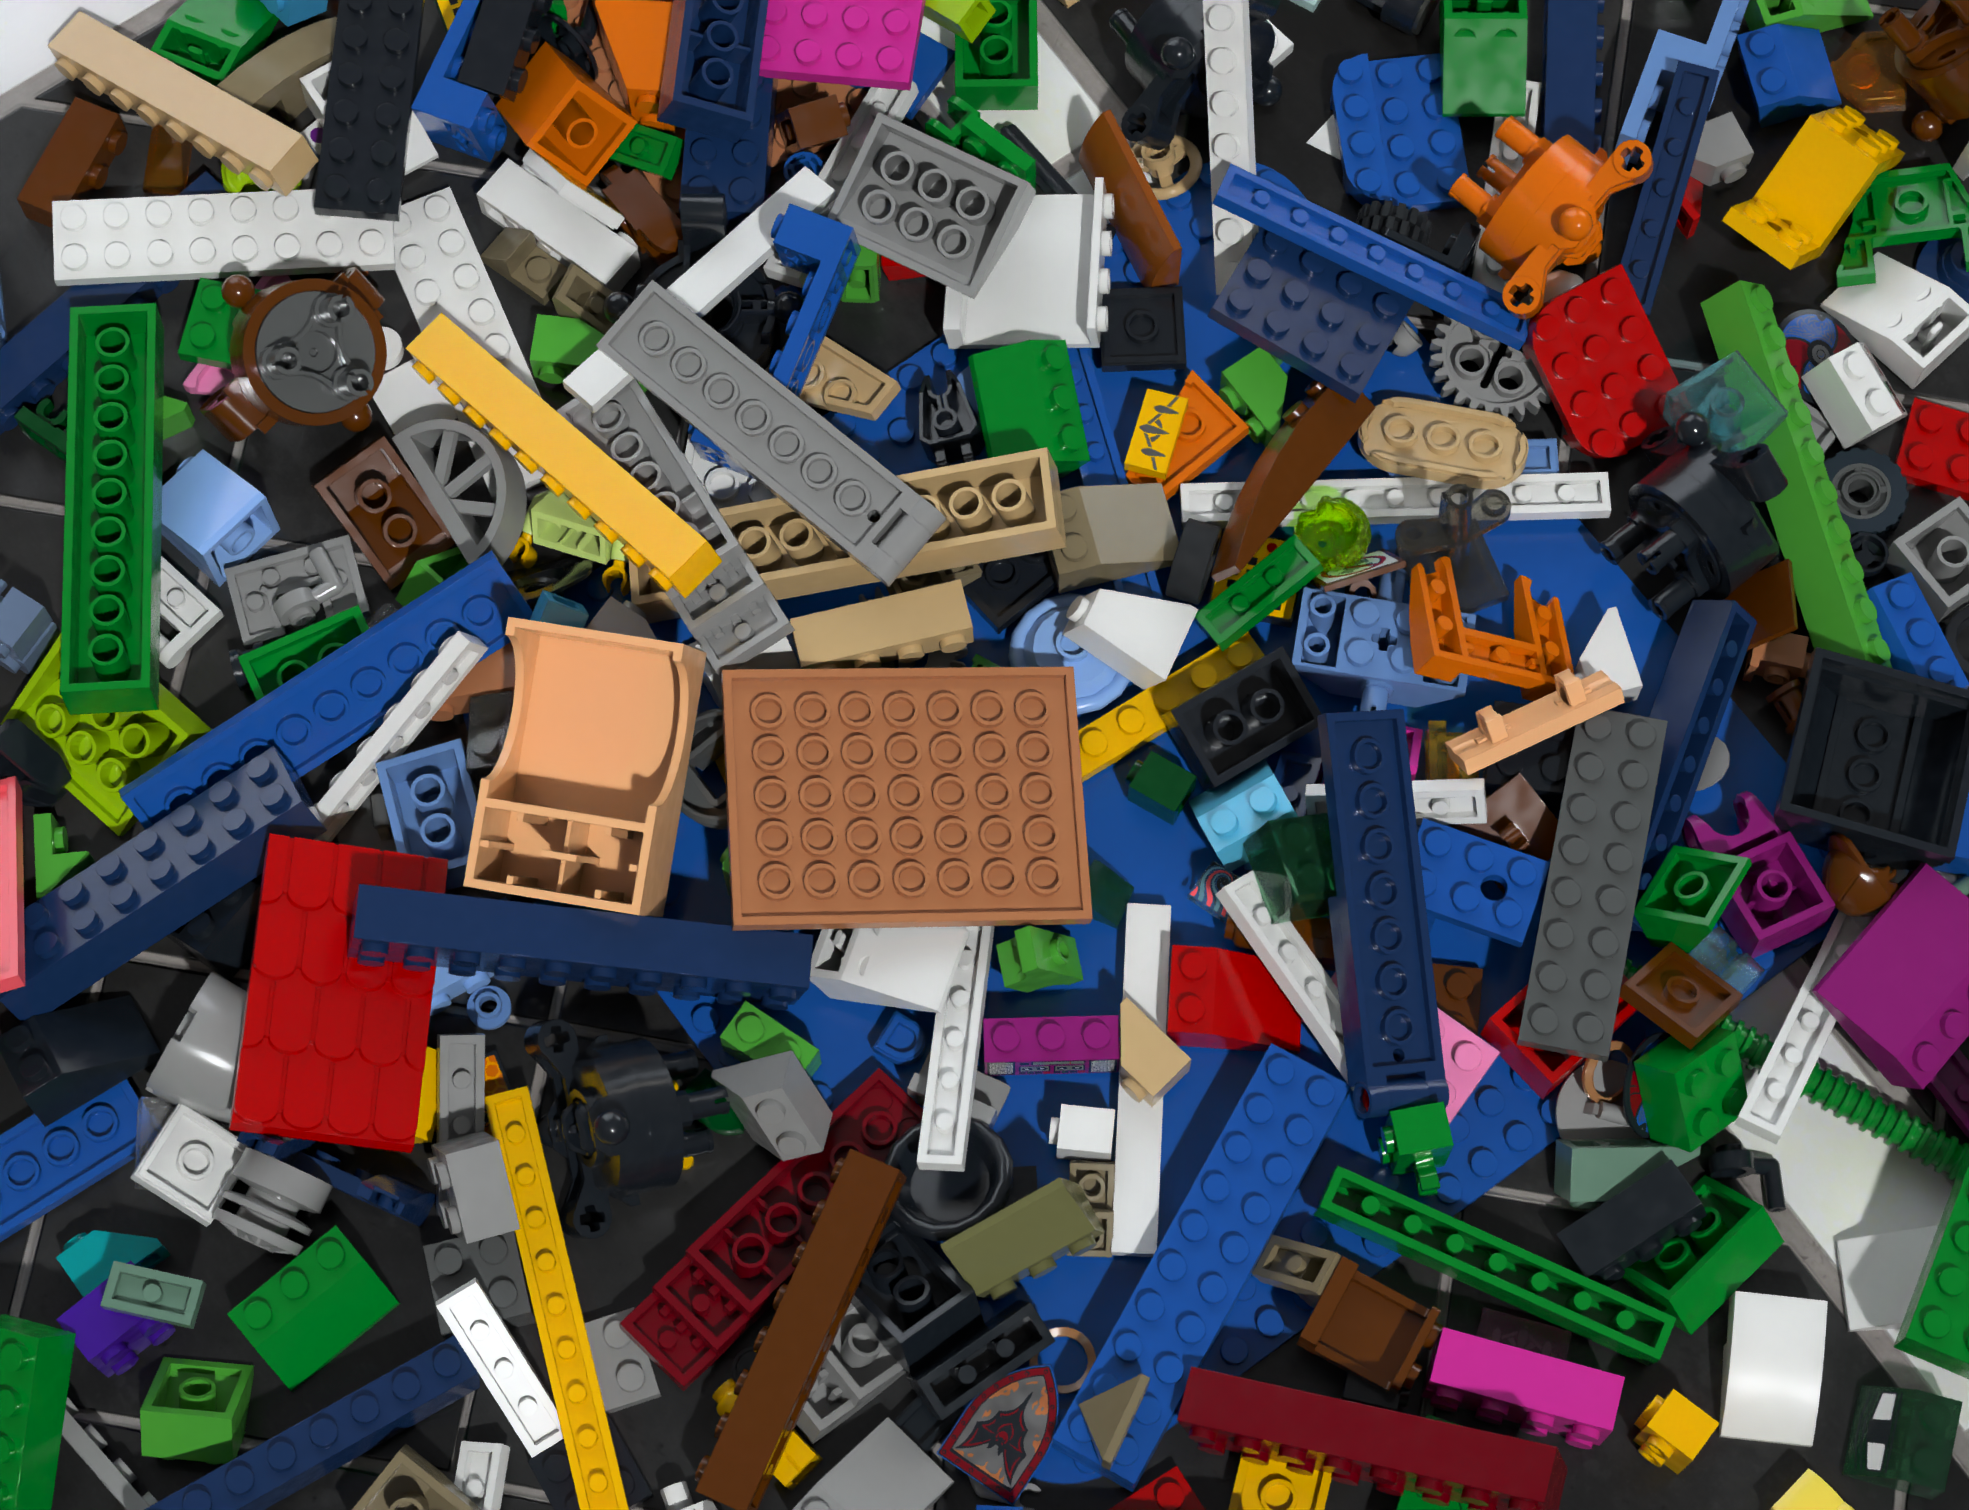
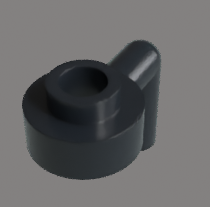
M1739 1143L1720 1145L1716 1147V1153L1708 1157L1710 1176L1714 1179L1728 1180L1752 1174L1763 1175L1768 1211L1780 1212L1786 1210L1780 1164L1777 1159L1773 1157H1756L1752 1151L1743 1149V1145Z

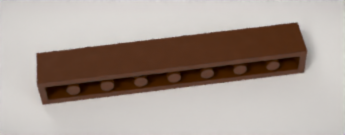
M853 1149L849 1150L846 1159L841 1157L835 1164L830 1178V1182L834 1184L827 1201L824 1199L820 1200L811 1219V1224L815 1226L808 1243L801 1242L795 1252L792 1267L796 1269L789 1284L784 1283L775 1296L773 1309L776 1310L770 1326H764L756 1338L753 1351L757 1355L750 1370L744 1369L740 1374L734 1388V1394L738 1396L730 1413L725 1412L721 1416L716 1426L714 1437L718 1441L711 1456L705 1455L697 1468L695 1481L699 1483L695 1489L696 1492L735 1510H758L907 1179L901 1170Z

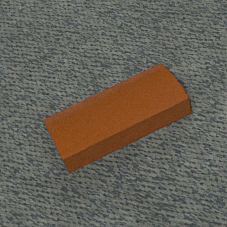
M1111 109L1107 110L1098 117L1088 131L1079 153V163L1094 191L1095 177H1104L1107 193L1114 194V219H1109V221L1116 229V235L1143 288L1175 287L1179 285L1182 247Z

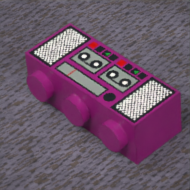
M1119 1015L983 1019L985 1074L988 1076L1119 1072Z

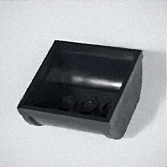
M1816 647L1808 663L1806 681L1783 782L1775 807L1774 821L1777 827L1786 833L1790 831L1796 842L1824 851H1828V837L1835 833H1841L1853 842L1866 863L1884 868L1889 866L1890 869L1913 870L1921 863H1927L1932 868L1945 863L1950 864L1955 858L1969 792V690Z

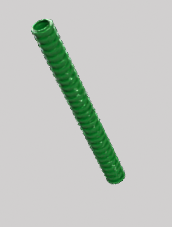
M1629 958L1626 959L1623 973L1627 979H1630L1643 967L1642 965H1639L1637 968L1632 966L1633 961ZM1729 1014L1717 1027L1735 1031L1740 1060L1746 1063V1069H1758L1759 1075L1774 1042L1769 1040L1770 1035L1767 1033L1761 1036L1757 1034L1756 1027L1751 1026L1748 1029L1744 1027L1745 1022L1739 1019L1735 1022L1732 1020V1014ZM1817 1061L1800 1098L1805 1095L1809 1097L1808 1102L1810 1104L1820 1103L1821 1110H1833V1116L1836 1118L1844 1116L1846 1123L1849 1125L1855 1122L1859 1125L1858 1130L1862 1132L1866 1130L1871 1131V1137L1875 1139L1879 1136L1884 1138L1883 1143L1887 1146L1892 1143L1895 1144L1896 1151L1900 1153L1904 1150L1908 1151L1909 1158L1913 1160L1917 1157L1921 1158L1922 1165L1929 1166V1164H1932L1935 1172H1946L1948 1179L1954 1180L1957 1177L1968 1143L1961 1145L1958 1143L1959 1139L1956 1136L1946 1137V1131L1943 1129L1933 1130V1124L1930 1122L1925 1123V1125L1920 1123L1921 1118L1919 1116L1909 1117L1908 1110L1902 1108L1898 1111L1895 1109V1103L1891 1101L1887 1104L1882 1102V1096L1878 1094L1875 1097L1871 1096L1870 1090L1866 1087L1862 1090L1858 1089V1084L1855 1081L1845 1082L1844 1075L1839 1074L1837 1077L1832 1075L1831 1068L1826 1067L1823 1070L1819 1067L1820 1062Z

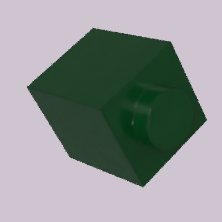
M1150 751L1144 762L1137 760L1126 777L1125 783L1129 784L1128 800L1169 824L1174 825L1195 791L1197 776L1159 754Z

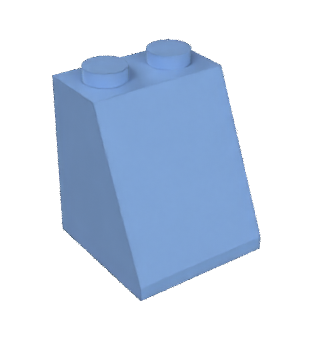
M204 449L196 456L185 459L177 468L176 474L162 485L161 534L218 587L227 580L224 569L246 563L281 530L266 496Z

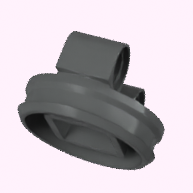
M722 708L706 710L696 715L681 812L703 826L728 830L726 792L717 798L695 769V767H698L703 771L724 754Z

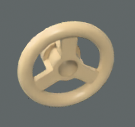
M1174 135L1172 142L1162 150H1153L1137 143L1131 147L1142 171L1149 172L1154 178L1159 179L1161 188H1151L1157 200H1167L1183 194L1195 184L1201 174L1202 157L1199 150L1191 141L1181 136ZM1187 155L1190 160L1189 170L1184 178L1174 184L1171 177L1174 165Z

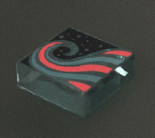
M1212 860L1189 892L1187 899L1224 923L1227 920L1228 912L1215 894L1224 886L1240 877L1232 872L1228 873L1225 867Z

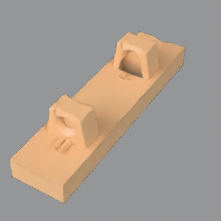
M1570 669L1564 670L1554 675L1557 691L1503 716L1497 714L1491 705L1476 711L1478 728L1445 742L1449 757L1467 775H1470L1625 703L1622 688L1613 682L1602 670L1583 679L1572 674Z

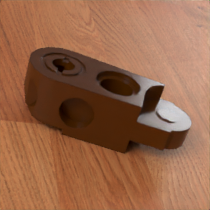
M613 164L601 172L600 177L606 187L602 192L610 205L625 217L620 227L625 234L636 242L641 254L647 253L658 266L678 256V240H683L681 220L638 169L635 168L625 174L620 167Z

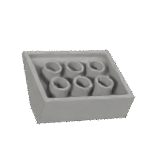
M878 112L827 218L853 227L860 246L975 299L1019 229L1036 194V190L1026 180Z

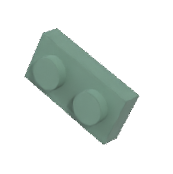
M113 1261L100 1306L105 1310L194 1329L207 1284L198 1279Z

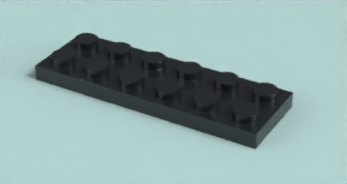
M339 0L314 200L315 215L399 222L412 116L411 106L414 99L425 0Z

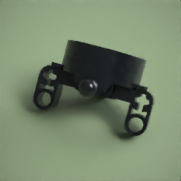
M725 193L681 194L680 215L683 240H678V256L659 266L647 278L644 284H638L634 299L629 294L621 291L611 293L605 299L603 313L612 324L620 318L652 279L666 290L729 234ZM756 269L724 298L732 307L733 312L728 323L717 330V332L765 370L780 346L779 321L787 324L794 310L800 312L804 300L799 294L792 291L782 292L775 297L772 284H769L764 275Z

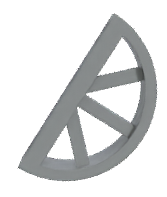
M433 419L419 422L393 436L392 440L468 564L473 563L492 550L501 565H503L519 540L527 508L524 478L511 453L508 450L504 451L491 437L474 427L450 419ZM457 441L477 443L485 454L451 481L449 477ZM440 445L437 459L431 448ZM493 468L497 487L496 504L463 500L460 494ZM473 516L492 518L485 535Z

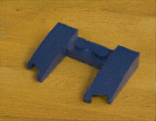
M240 1132L236 1140L251 1149L306 1172L332 1185L333 1188L421 1228L436 1200V1194L390 1174L375 1176L359 1168L356 1169L354 1175L338 1169L341 1160L327 1153L316 1150L314 1157H312L311 1154L318 1141Z

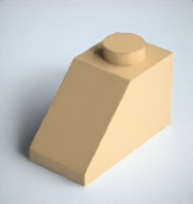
M1126 997L1120 1003L1119 1014L1120 1077L1123 1079L1121 1086L1138 1103L1144 1099L1153 1107L1190 1071L1191 1058Z

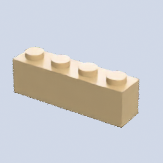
M961 579L790 619V623L795 629L792 635L801 669L880 668L882 663L899 660L901 663L914 662L924 657L925 653L938 650L944 653L957 652L964 649L968 643L974 642L973 625Z

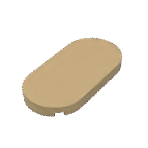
M1397 396L1382 400V404L1375 406L1376 408L1358 429V446L1367 461L1375 467L1390 473L1477 489H1496L1512 483L1523 472L1528 457V440L1524 433L1521 434L1516 429V423L1508 417L1494 412L1410 397Z

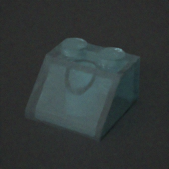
M1738 350L1667 391L1663 418L1675 429L1678 419L1683 414L1688 412L1701 413L1709 421L1710 438L1723 444L1721 451L1728 453L1744 450L1752 445L1763 443L1788 417V411Z

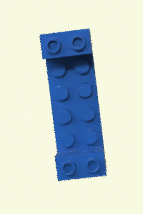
M463 0L411 109L432 142L490 163L495 152L501 150L506 141L507 126L487 92L457 81L483 0Z
M789 203L785 215L780 213L775 219L771 230V238L774 239L773 243L782 265L807 274L802 289V295L806 296L800 312L794 310L788 320L785 334L789 335L784 350L778 349L775 352L769 367V374H772L776 380L797 397H800L861 249L853 227ZM689 424L688 434L692 435L690 441L701 459L753 478L732 461L724 451Z

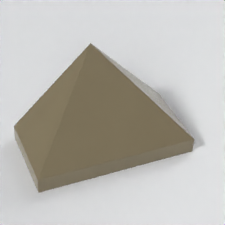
M1140 1374L1079 1404L1101 1467L1111 1470L1148 1389L1150 1377Z

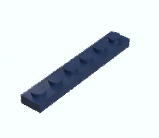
M1678 61L1652 152L1653 171L1650 177L1643 183L1621 264L1648 317L1651 314L1720 73L1719 70L1683 61Z

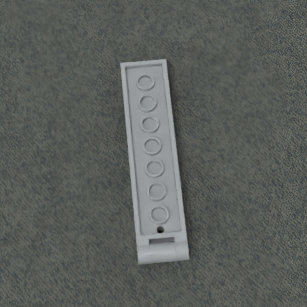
M653 279L596 344L603 354L724 451L732 461L885 585L890 586L945 522L946 517L931 503L922 498ZM880 516V519L877 522H872V519L874 517Z

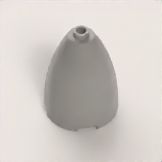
M211 972L191 1003L174 1036L170 1039L146 1084L145 1090L171 1104H182L208 1118L230 1123L247 992L222 976Z

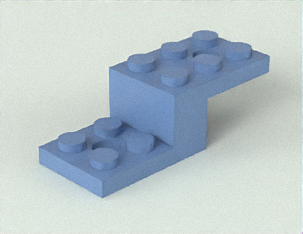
M1722 0L1707 44L1658 29L1615 149L1627 140H1639L1645 143L1656 111L1664 113L1678 61L1720 71L1711 101L1712 105L1749 0ZM1636 153L1634 158L1630 154L1624 157L1626 166L1628 167L1629 163L1637 165L1641 154Z

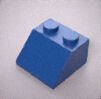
M1777 23L1737 35L1739 58L1761 128L1842 105L1819 29Z

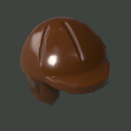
M1835 833L1828 837L1829 852L1824 859L1821 877L1822 884L1834 901L1837 910L1852 917H1869L1880 912L1916 869L1911 870L1900 882H1891L1890 880L1897 873L1896 869L1890 873L1889 866L1881 869L1870 868L1853 842L1845 835Z

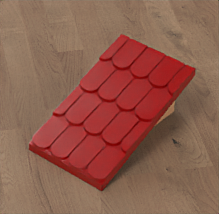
M269 833L229 1130L406 1153L412 1152L418 1125L436 966H430L429 971L418 972L404 969L403 963L385 961L384 966L380 967L358 964L357 958L347 957L353 902L359 884L445 894L448 859L425 858L424 856L387 850L380 851V849L346 844L337 845L332 842L298 837L290 838V836Z

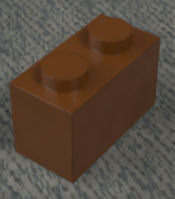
M836 94L788 108L776 115L788 155L834 142L847 136L846 127L851 125L848 109L844 102L838 103Z

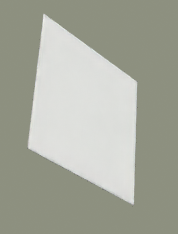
M414 358L385 373L378 390L373 396L374 401L395 435L419 422L433 419H457L453 406L437 390L440 384L434 380L429 385L413 370L411 366L416 362Z

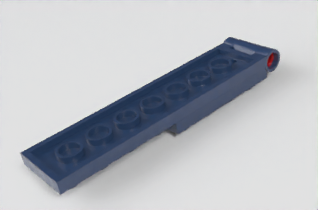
M1404 709L1321 714L1317 716L1337 892V896L1328 898L1348 1085L1349 1087H1354V1109L1360 1118L1367 1119L1388 1116L1390 1111L1443 1101L1446 1108L1449 1102V1088L1445 1079Z

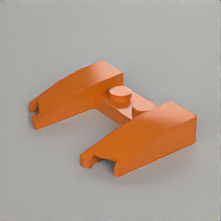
M1443 556L1438 558L1434 562L1436 571L1434 573L1425 574V569L1421 563L1416 564L1411 569L1409 625L1414 674L1451 682L1460 673L1518 686L1521 689L1522 699L1536 701L1557 691L1554 675L1570 669L1571 673L1574 674L1559 599L1555 596L1552 597L1546 606L1532 599L1530 591L1532 580L1528 577L1520 575L1514 581L1515 639L1463 627L1450 557Z

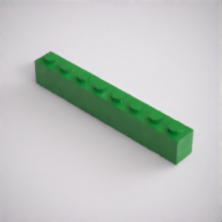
M1337 1166L1331 1173L1313 1214L1646 1366H1650L1660 1360L1677 1319L1340 1166Z

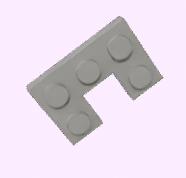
M349 534L224 569L240 634L246 650L251 649L254 643L263 641L266 645L287 636L286 628L281 625L273 610V606L282 595L300 587L312 589L323 583L309 557V553L317 547H324L344 586L341 593L322 603L326 618L356 605H359L365 619L372 617Z

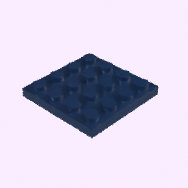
M1261 227L1207 317L1356 403L1414 300Z

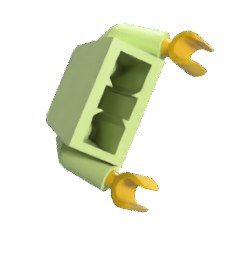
M550 490L536 494L527 510L522 529L523 533L509 556L512 562L515 563L518 555L524 551L521 556V564L527 569L531 568L537 561V552L532 547V542L605 565L611 559L614 560L613 566L604 571L602 575L603 584L609 593L611 582L616 578H622L621 592L623 596L627 595L631 588L630 579L625 571L626 563H629V561L620 550L624 545L618 540L610 544L593 527L597 521L591 516L585 521L580 518L566 503L570 498L565 493L559 498Z

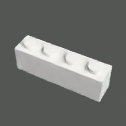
M508 158L477 193L481 212L503 228L510 227L532 231L536 245L566 267H569L570 264L577 265L613 293L621 291L641 268L638 246L630 236L623 232L616 234L606 227L605 224L558 195L524 164L520 167Z

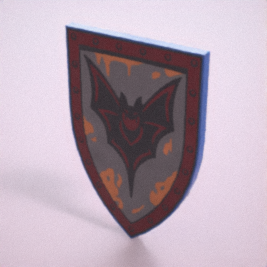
M1034 1365L1012 1371L973 1398L936 1453L1012 1506L1043 1462L1052 1445V1438L1056 1433L1059 1418V1392L1052 1365Z

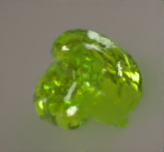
M1328 495L1321 497L1315 509L1301 512L1298 515L1297 524L1293 531V535L1295 534L1321 563L1324 569L1321 573L1338 572L1358 563L1366 554L1372 536L1369 519L1360 506L1348 499L1332 498ZM1324 541L1326 546L1320 547L1318 542Z

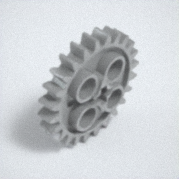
M1525 296L1520 302L1528 305L1529 297ZM1445 315L1443 318L1445 324H1437L1434 334L1438 338L1432 339L1429 350L1437 354L1430 357L1429 367L1440 368L1434 372L1432 381L1433 383L1445 382L1440 393L1442 398L1454 394L1455 400L1453 405L1461 407L1465 404L1472 409L1494 412L1508 417L1509 413H1513L1518 422L1523 421L1525 408L1536 415L1541 407L1539 401L1546 404L1551 402V398L1532 359H1526L1524 353L1510 346H1507L1504 357L1500 359L1488 387L1482 388L1480 383L1484 379L1491 360L1496 355L1501 342L1485 336ZM1466 360L1473 361L1479 366L1480 370L1476 372L1466 371L1462 368L1460 362ZM1510 378L1517 383L1518 388L1514 390L1505 389L1498 380Z

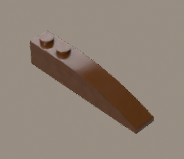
M1313 380L1304 390L1307 393L1305 399L1296 402L1283 414L1282 418L1285 420V423L1274 434L1255 463L1234 505L1223 533L1211 574L1216 583L1243 570L1376 408L1363 392L1356 403L1318 381Z

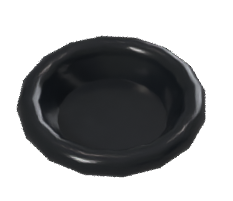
M971 1118L964 1172L919 1170L917 1155L922 1122L911 1126L891 1146L884 1163L901 1170L907 1179L890 1216L908 1233L931 1241H947L1004 1209L1013 1188V1159L1004 1139L985 1122Z

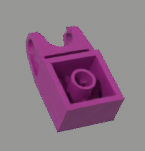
M1744 791L1737 794L1736 799L1733 801L1737 824L1740 829L1739 834L1733 836L1721 835L1715 832L1709 824L1701 820L1697 815H1690L1686 817L1682 828V836L1685 846L1688 848L1747 857L1751 860V867L1721 915L1738 946L1749 961L1823 927L1836 905L1791 832L1781 831L1777 827L1774 817L1762 802L1751 792Z

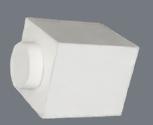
M1061 1104L1060 1118L1051 1117L1049 1144L1057 1145L1056 1158L1111 1161L1115 1109Z

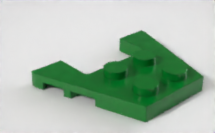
M1950 163L1888 170L1876 176L1855 206L1853 222L1849 236L1845 240V250L1841 264L1838 265L1836 272L1837 288L1876 283L1872 250L1875 247L1949 238L1961 239L1966 272H1969V194Z

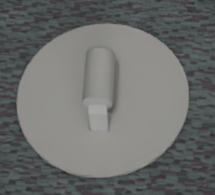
M1608 1060V1062L1599 1061L1593 1075L1594 1087L1598 1094L1601 1096H1611L1618 1092L1624 1084L1627 1065L1613 1060ZM1584 1065L1568 1076L1559 1091L1555 1107L1556 1125L1561 1139L1642 1138L1633 1131L1628 1123L1624 1111L1623 1097L1614 1103L1604 1101L1596 1103L1590 1100L1582 1086Z

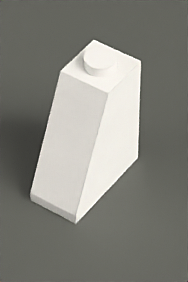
M1100 588L1086 596H1078L1071 603L1066 613V617L1069 620L1062 635L1145 690L1166 681L1198 609L1189 604Z

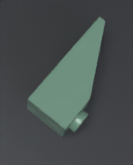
M1644 1138L1556 1139L1554 1193L1569 1201V1206L1580 1209L1596 1208L1597 1202L1608 1201L1672 1159L1678 1167L1699 1156L1701 1146L1692 1152H1688Z

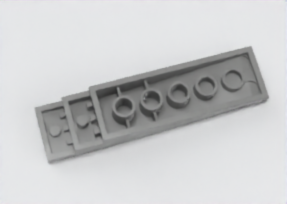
M633 379L595 414L576 398L556 410L704 537L721 558L722 562L686 598L673 588L665 592L703 652L707 653V659L720 678L722 670L737 669L795 631L637 380Z

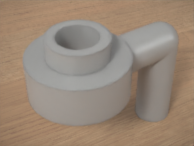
M317 547L309 553V557L323 583L312 589L309 587L296 588L282 595L273 606V610L281 625L298 629L311 624L316 618L320 604L342 592L343 582L324 547Z

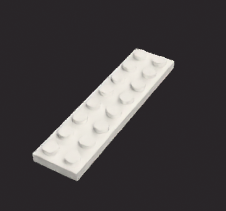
M447 187L401 205L399 222L393 221L395 272L420 331L422 332L442 312L541 397L451 188ZM461 402L455 407L453 406L460 422L466 423L488 435L491 429L486 424L481 429L475 426L462 412L465 406ZM467 441L477 461L485 452L477 443ZM512 447L508 449V451L514 457L517 451L514 450ZM516 460L524 478L526 491L543 485L540 480L543 474L540 471L536 470L533 474H530ZM492 468L482 477L493 503H496V478Z
M316 189L292 190L287 196L277 191L52 201L54 281L57 286L195 280L200 278L216 279L228 278L236 274L246 277L338 273L343 269L356 267L359 271L396 270L393 221L315 215L314 200Z

